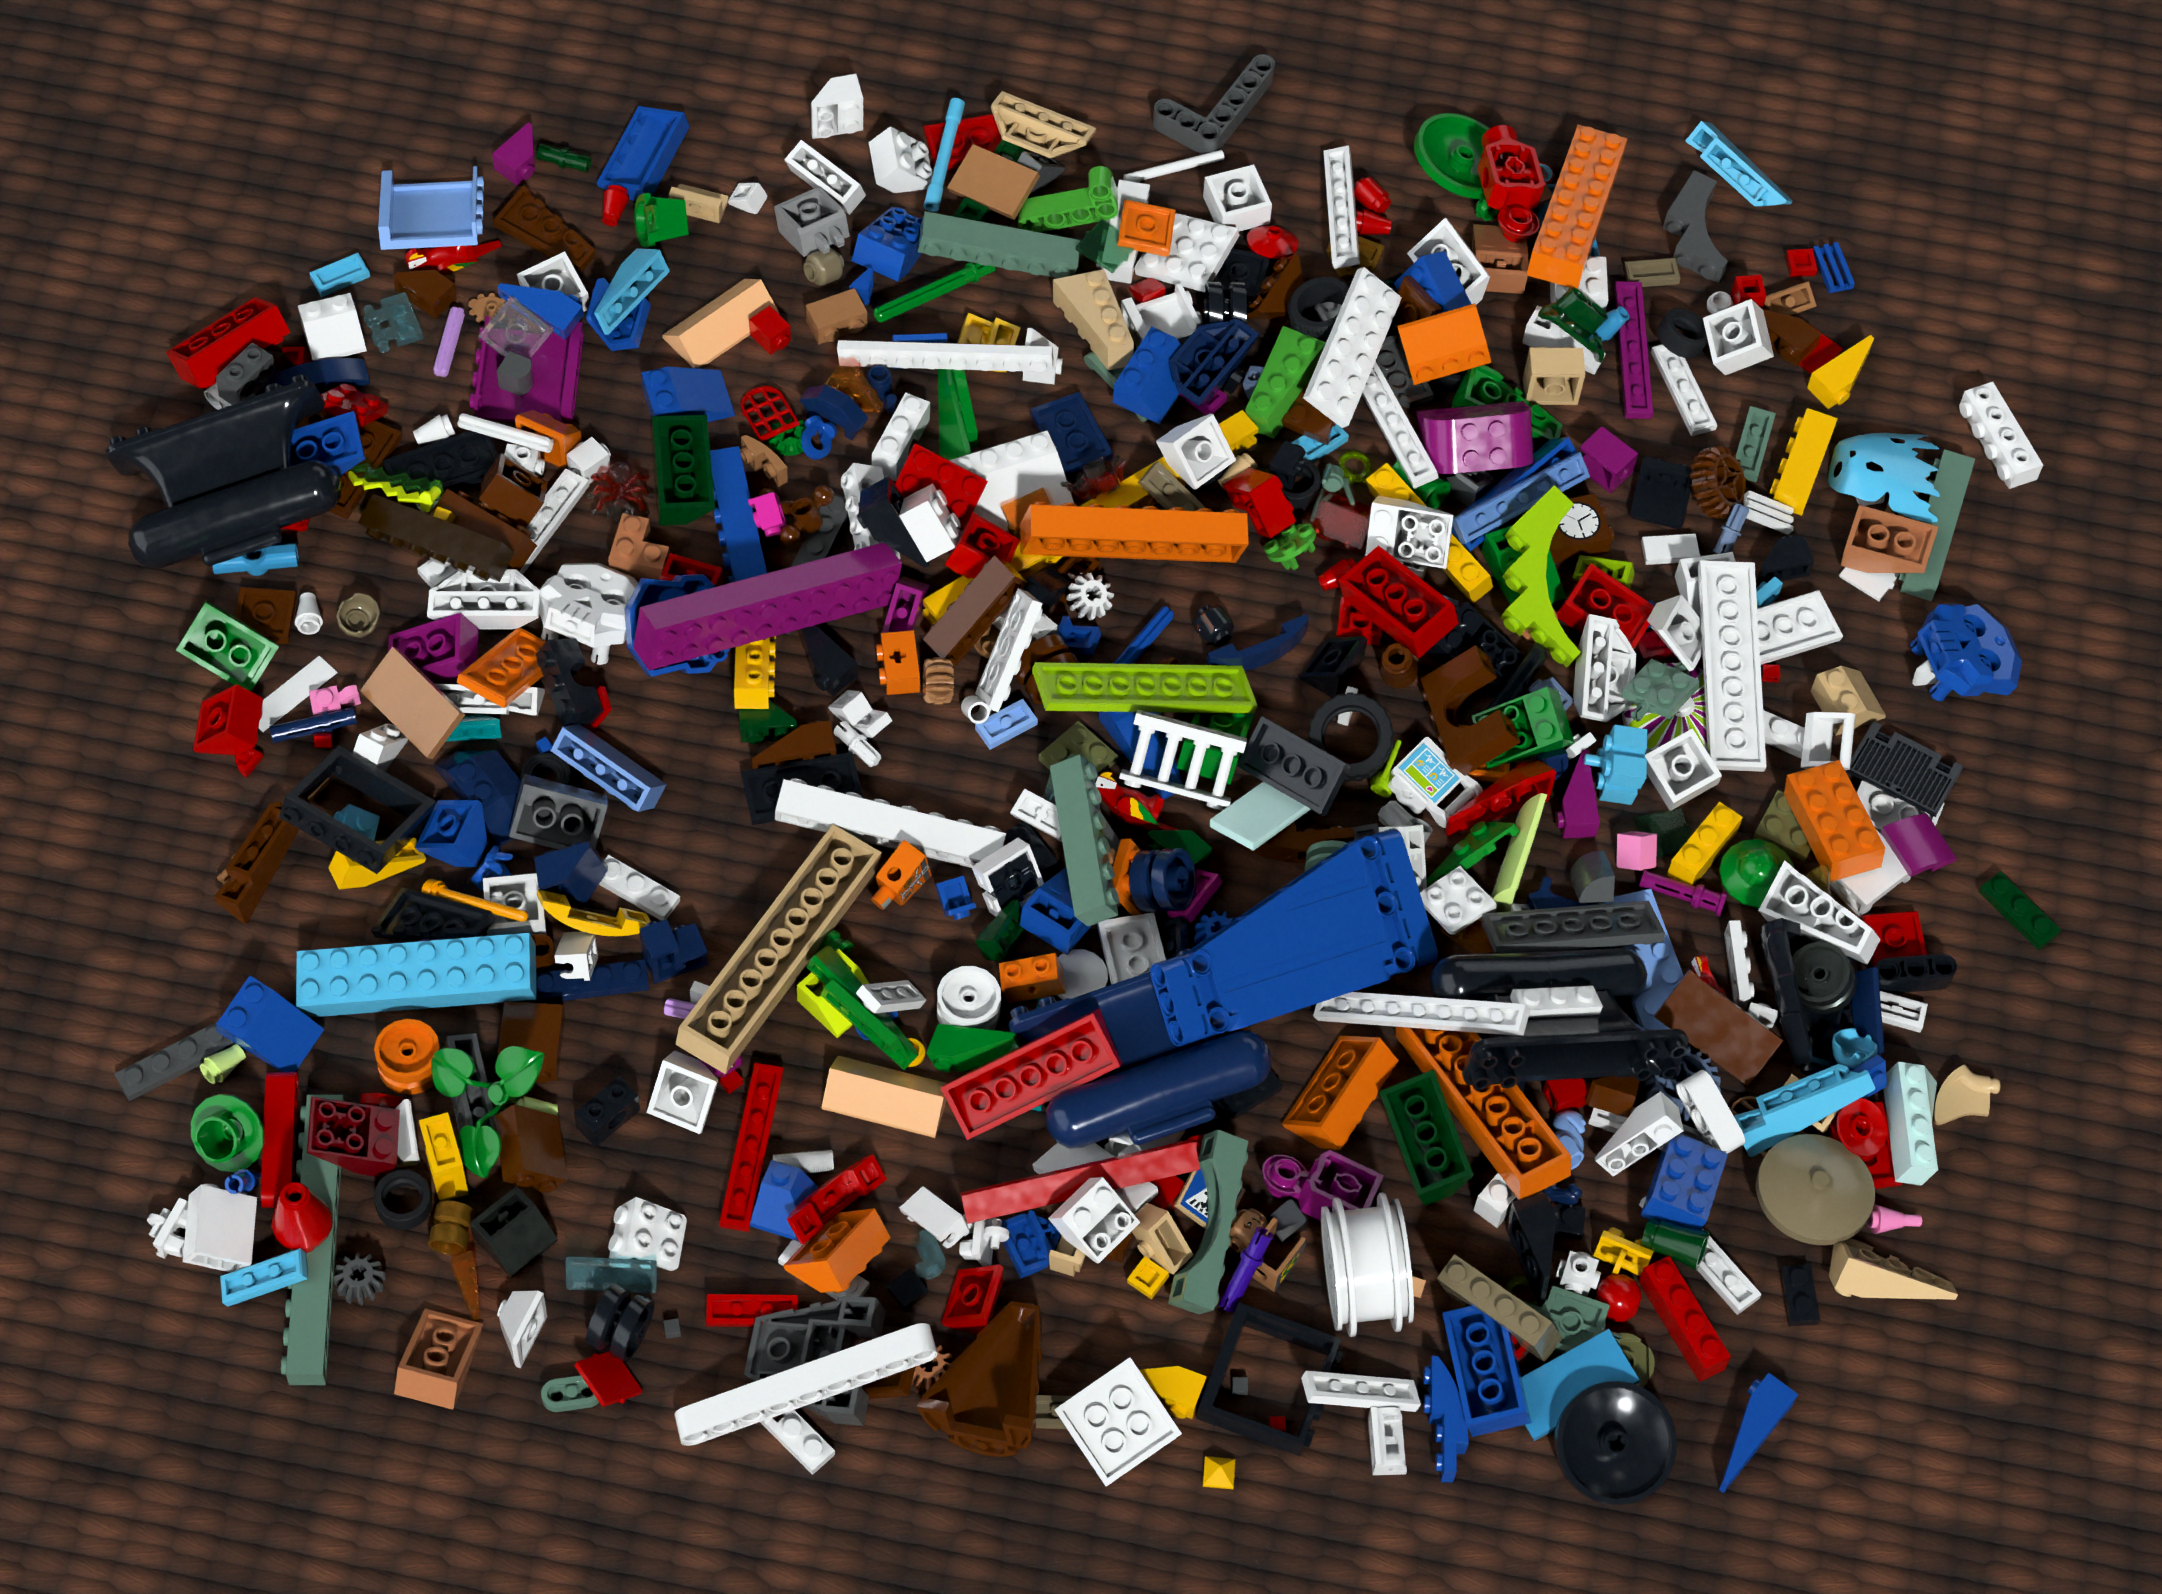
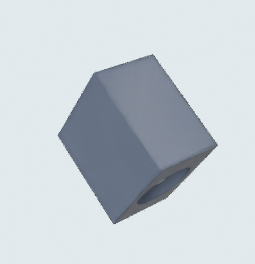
M1250 365L1243 381L1247 399L1251 398L1264 367Z

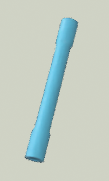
M952 98L948 106L944 132L931 183L928 186L923 205L930 212L939 210L943 185L958 125L961 123L965 102L959 98Z

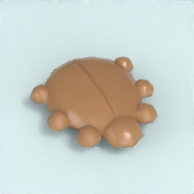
M490 293L488 297H485L484 294H479L478 299H472L468 302V306L472 308L469 314L471 316L477 315L476 322L478 323L485 322V317L490 316L492 327L494 323L501 321L507 314L508 307L506 301L495 297L494 293Z

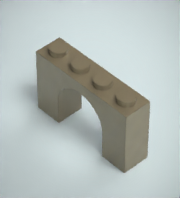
M1453 1255L1437 1277V1280L1450 1297L1465 1307L1474 1306L1510 1332L1520 1346L1543 1362H1546L1562 1340L1553 1322L1457 1255Z

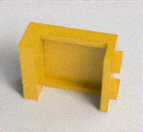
M448 1112L419 1120L426 1146L425 1152L439 1201L442 1202L469 1195L463 1163Z

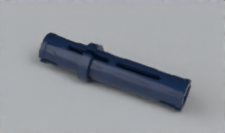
M352 706L329 713L328 710L322 711L321 715L274 726L271 725L269 728L273 744L324 731L331 733L333 732L332 729L356 725L357 720Z

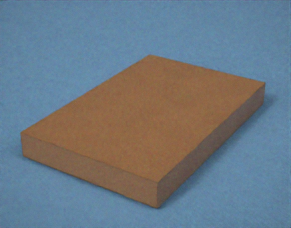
M972 144L947 189L951 193L963 198L967 197L987 206L990 210L1015 220L1040 175L1037 171Z

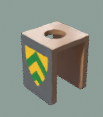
M1275 1217L1265 1228L1268 1230L1266 1235L1269 1232L1275 1235L1278 1219ZM1302 1236L1277 1271L1263 1263L1257 1269L1261 1270L1266 1276L1256 1269L1252 1278L1275 1292L1303 1255L1307 1239Z

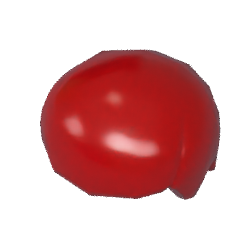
M1610 1274L1600 1281L1595 1300L1610 1305L1606 1319L1613 1322H1626L1638 1312L1641 1302V1290L1634 1279L1624 1274Z

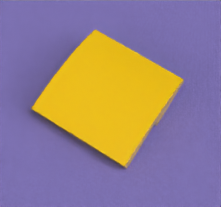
M968 313L957 344L1015 345L1020 327L999 318H995L992 323Z

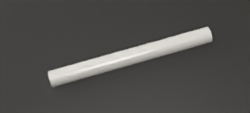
M1222 150L1124 174L1123 177L1125 181L1139 182L1224 160V153Z

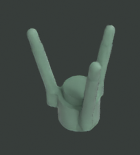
M1329 463L1323 470L1322 484L1320 485V491L1312 511L1311 522L1316 520L1326 491L1336 492L1344 488L1350 505H1355L1349 486L1350 480L1344 478V471L1341 467Z

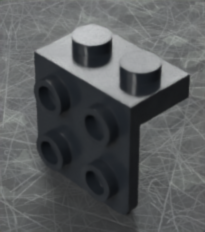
M1644 456L1631 506V518L1681 529L1684 524L1692 489V479L1689 477L1692 474L1691 468L1685 464H1675L1659 458Z

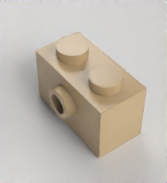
M1146 1203L1135 1214L1140 1223L1132 1230V1233L1139 1243L1137 1245L1139 1251L1146 1258L1167 1272L1174 1274L1194 1255L1167 1210Z

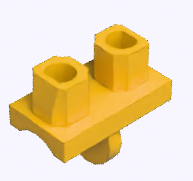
M1612 1227L1609 1231L1604 1230L1593 1256L1615 1265L1612 1272L1618 1275L1622 1268L1641 1276L1643 1268L1648 1266L1654 1251L1642 1246V1239L1636 1240L1635 1243L1624 1239L1625 1235L1619 1229Z

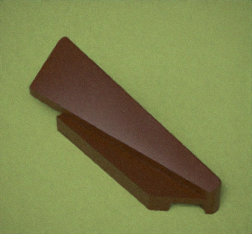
M307 797L304 801H306L307 803L310 804V802H309V800H308V797ZM280 801L268 805L226 867L227 874L231 878L213 897L215 902L244 924L248 923L299 831L297 827L279 818L283 805Z

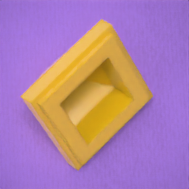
M1205 1456L1203 1487L1233 1490L1235 1459Z

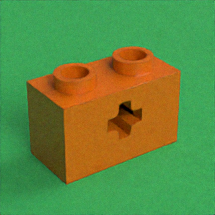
M914 630L881 633V644H876L877 661H882L883 668H879L880 685H885L886 695L920 692V673Z
M1056 953L999 963L1001 990L1009 1004L1066 993L1063 967Z

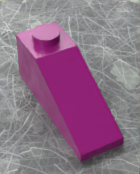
M1582 750L1562 800L1560 811H1556L1555 814L1556 827L1561 828L1562 839L1596 837L1600 820L1591 766L1584 765L1583 763L1585 754H1589L1588 750Z

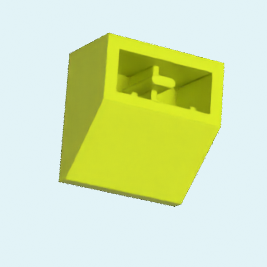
M838 949L836 953L862 985L869 984L861 969ZM811 972L797 984V1001L838 1038L853 1024L821 996L826 985Z

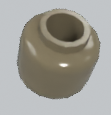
M832 248L826 254L820 250L813 252L805 260L803 267L805 276L810 282L819 286L838 280L843 273L844 260L841 254Z

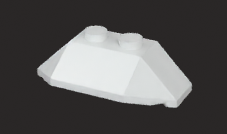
M506 569L500 582L490 578L487 582L475 577L472 574L473 572L469 570L466 573L458 571L444 580L439 586L429 590L427 617L433 620L462 613L478 629H517L539 618L540 590L517 569Z
M1589 614L1578 645L1581 653L1576 658L1573 704L1582 718L1608 722L1633 705L1632 702L1622 698V689L1635 677L1636 653L1626 636L1619 629L1620 626L1616 619Z

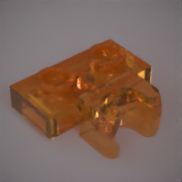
M838 366L824 384L850 396L863 412H879L884 405L877 396V392L871 387L864 377V373L858 367Z

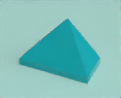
M465 713L464 718L446 742L502 738L500 719L485 714Z

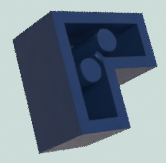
M666 919L660 922L652 921L639 929L642 957L645 959L647 969L654 984L709 965L708 951L696 923L680 925L672 931Z

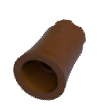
M1399 643L1389 645L1382 654L1380 675L1383 681L1393 688H1405L1411 685L1416 680L1419 671L1416 659L1406 646ZM1397 660L1402 661V663L1398 665H1395L1394 662Z

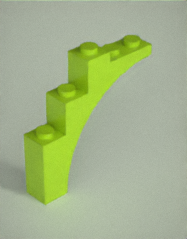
M1554 485L1504 536L1508 544L1515 551H1520L1522 555L1502 576L1507 586L1512 591L1518 592L1520 596L1505 610L1500 618L1509 631L1516 632L1519 636L1528 630L1535 642L1543 644L1550 651L1552 658L1567 668L1581 652L1567 637L1555 616L1548 594L1546 569L1547 555L1552 537L1559 523L1574 503Z

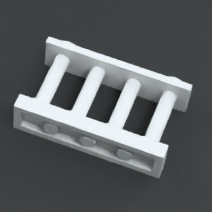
M1137 710L1134 724L1139 725L1140 735L1130 771L1122 769L1119 779L1125 780L1124 784L1131 787L1140 788L1142 784L1206 801V806L1222 810L1223 806H1230L1231 798L1223 795L1233 757L1238 752L1244 753L1247 738ZM1155 730L1165 732L1168 738L1158 778L1141 774L1151 734H1155ZM1183 737L1194 740L1193 744L1195 745L1185 785L1169 781L1178 743L1182 741ZM1210 744L1221 747V752H1223L1212 793L1196 789L1206 748H1210Z

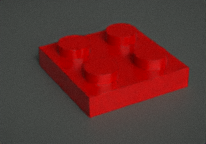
M341 384L322 394L325 402L323 411L335 416L354 411L358 426L361 427L386 415L389 404L380 401L378 396L363 394L356 391V388L349 384Z

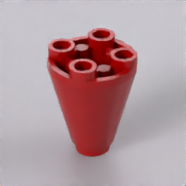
M292 1182L287 1184L279 1195L272 1215V1230L276 1239L284 1247L292 1250L301 1248L306 1253H309L328 1238L332 1229L333 1216L328 1204L304 1184Z

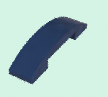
M324 359L300 364L276 373V376L260 390V394L265 393V388L269 384L277 383L282 387L292 384L291 379L296 375H306L308 381L313 382L317 389L340 384L359 387L370 384V379L364 359Z
M1306 614L1282 624L1279 636L1237 652L1233 643L1211 651L1207 654L1206 665L1243 666L1244 671L1269 664L1291 651L1307 633L1309 617Z

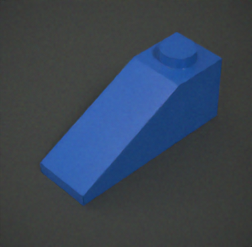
M500 283L497 287L500 298L564 340L567 339L584 316L582 302L572 294L567 296L561 291Z

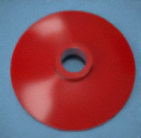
M1270 225L1253 228L1248 232L1246 238L1247 245L1253 252L1273 259L1287 258L1295 254L1299 245L1298 239L1293 233L1284 228Z
M1860 1098L1839 1110L1837 1116L1838 1135L1843 1145L1850 1152L1866 1157L1874 1155L1882 1149L1887 1138V1125L1881 1110L1873 1102Z

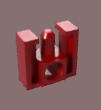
M1341 597L1336 637L1365 636L1367 639L1366 645L1380 646L1382 629L1357 609L1356 613H1350L1351 604Z

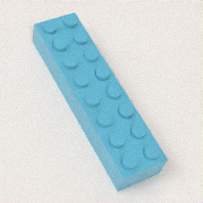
M530 933L297 951L296 1007L309 1018L500 1003L504 1001L536 1000V944Z

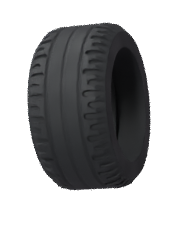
M1319 277L1302 283L1293 292L1288 302V316L1292 329L1327 342L1338 315L1321 322L1310 321L1304 318V316L1317 304L1333 302L1342 305L1350 286L1341 279L1334 277Z

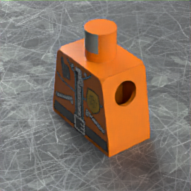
M903 840L877 873L876 880L879 890L871 898V901L882 910L892 900L900 906L904 905L931 876L927 857Z

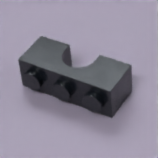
M577 639L547 640L535 655L562 726L581 724L582 726L591 725L604 709L595 687L581 686L572 678L585 664Z

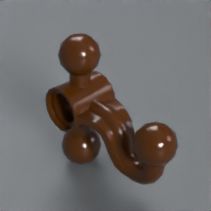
M819 485L813 491V500L808 497H802L795 502L790 500L781 502L785 518L794 517L795 519L792 525L788 524L781 528L779 533L781 542L785 545L793 546L801 538L800 531L813 533L822 526L823 519L818 510L821 506H827L832 503L834 499V492L829 486ZM763 488L758 492L757 497L775 491L772 488Z

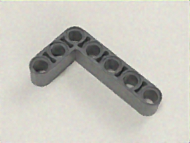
M1266 54L1254 57L1206 118L1173 100H1158L1154 105L1153 127L1158 132L1201 155L1220 150L1271 86L1275 68L1274 59Z

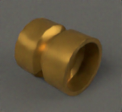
M456 1201L439 1202L436 1205L434 1224L436 1225L431 1228L428 1246L432 1250L445 1255L456 1256L465 1254L470 1237L467 1231L470 1230V1222L474 1220V1209Z

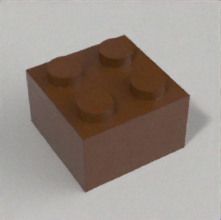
M501 453L483 477L479 499L488 509L492 511L497 510L504 514L512 524H520L527 528L544 504L547 481Z

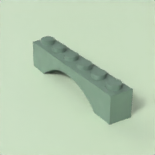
M1216 1130L1203 1136L1198 1161L1204 1176L1208 1196L1207 1225L1202 1242L1195 1255L1183 1269L1174 1275L1168 1302L1170 1305L1198 1315L1214 1311L1219 1300V1282L1225 1271V1253L1231 1242L1229 1235L1232 1220L1236 1217L1237 1209L1235 1205L1237 1195L1242 1188V1171L1248 1159L1247 1146L1249 1141L1221 1130Z

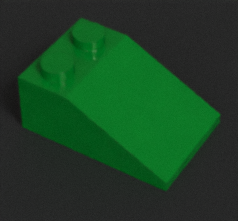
M206 599L177 646L176 651L231 684H237L252 691L279 645Z
M1195 713L1191 724L1246 738L1254 714ZM1185 738L1177 768L1188 773L1195 745L1193 744L1194 740ZM1210 744V748H1206L1200 776L1212 779L1214 782L1216 781L1223 754L1221 747ZM1238 752L1237 755H1234L1232 765L1230 768L1226 784L1230 785L1232 782L1241 752Z

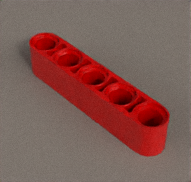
M297 1072L266 1073L263 1125L264 1146L262 1149L261 1172L262 1208H275L282 1189L287 1184L295 1182L298 1115Z

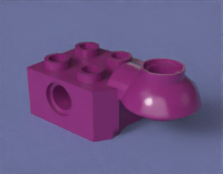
M1332 1150L1320 1154L1310 1172L1307 1171L1301 1162L1287 1155H1273L1266 1159L1262 1167L1264 1182L1268 1191L1273 1196L1278 1198L1292 1196L1298 1199L1301 1212L1320 1221L1321 1208L1327 1206L1329 1212H1332V1201L1336 1197L1341 1199L1344 1210L1370 1208L1384 1176Z

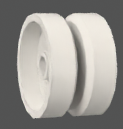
M961 966L947 973L942 978L937 989V1020L939 1024L994 1030L1000 1018L1001 988L996 978L987 970L976 966Z

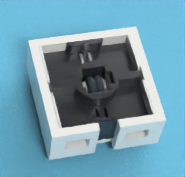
M1016 838L971 866L978 885L986 890L982 895L989 913L996 917L1012 900H1018L1021 907L1024 906L1035 891L1044 884L1030 845L1020 838Z

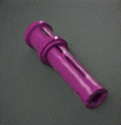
M1644 870L1639 885L1641 888L1644 887L1690 902V906H1693L1694 909L1700 907L1713 911L1719 917L1728 894L1727 892L1721 894L1706 889L1703 884H1697L1695 887L1649 872L1648 870Z

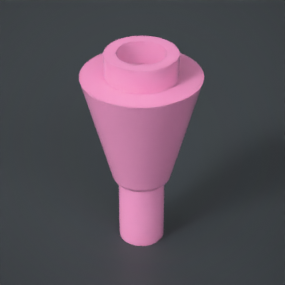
M1875 1204L1866 1224L1873 1234H1878L1904 1226L1920 1227L1922 1225V1216L1903 1214Z

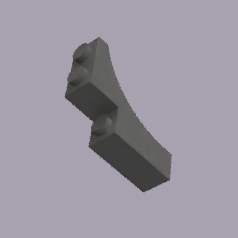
M1694 170L1668 210L1663 229L1681 237L1676 245L1673 258H1676L1677 264L1702 275L1706 279L1720 283L1728 260L1715 248L1708 235L1705 223V210L1713 198L1717 181Z

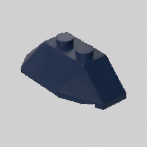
M1238 318L1232 319L1229 322H1216L1198 326L1168 363L1177 391L1198 406L1208 403L1240 365L1259 336V333Z
M497 750L456 751L434 765L437 772L460 800H479L482 803L486 834L495 845L501 847L514 839L509 837L521 780Z

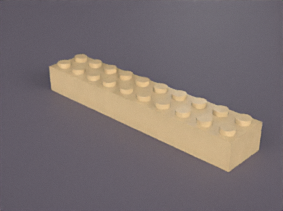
M832 824L679 1026L675 1045L726 1074L809 963L810 959L818 951L824 937L835 928L877 871L882 852Z

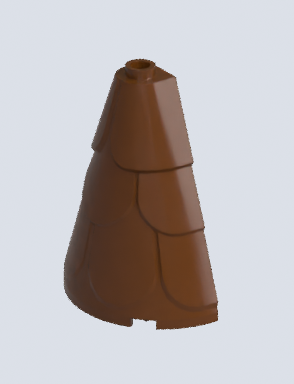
M1011 1301L976 1335L977 1339L951 1363L952 1366L926 1391L917 1405L922 1418L935 1432L940 1428L950 1435L948 1441L971 1452L987 1456L1006 1457L1016 1455L1019 1449H1026L1029 1446L1036 1429L1039 1364L1042 1360V1314L1040 1307L1037 1305Z

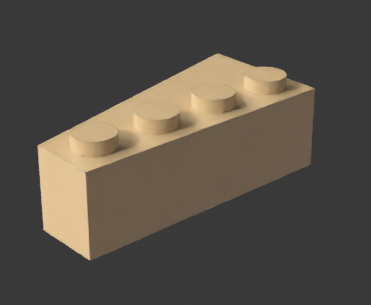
M1105 270L1053 279V303L1057 308L1060 307L1064 311L1065 318L1069 323L1072 322L1076 326L1078 334L1082 339L1088 341L1090 349L1097 355L1106 369L1113 370L1126 367L1134 354V342Z

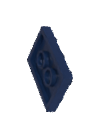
M1080 391L1030 410V415L1039 432L1048 431L1058 452L1065 476L1113 459V452Z

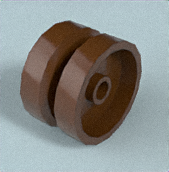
M1057 634L1044 636L1032 642L1027 649H1024L1020 658V670L1017 675H1014L1018 682L1025 686V691L1036 704H1043L1032 672L1035 662L1081 663L1073 653H1069L1070 648Z

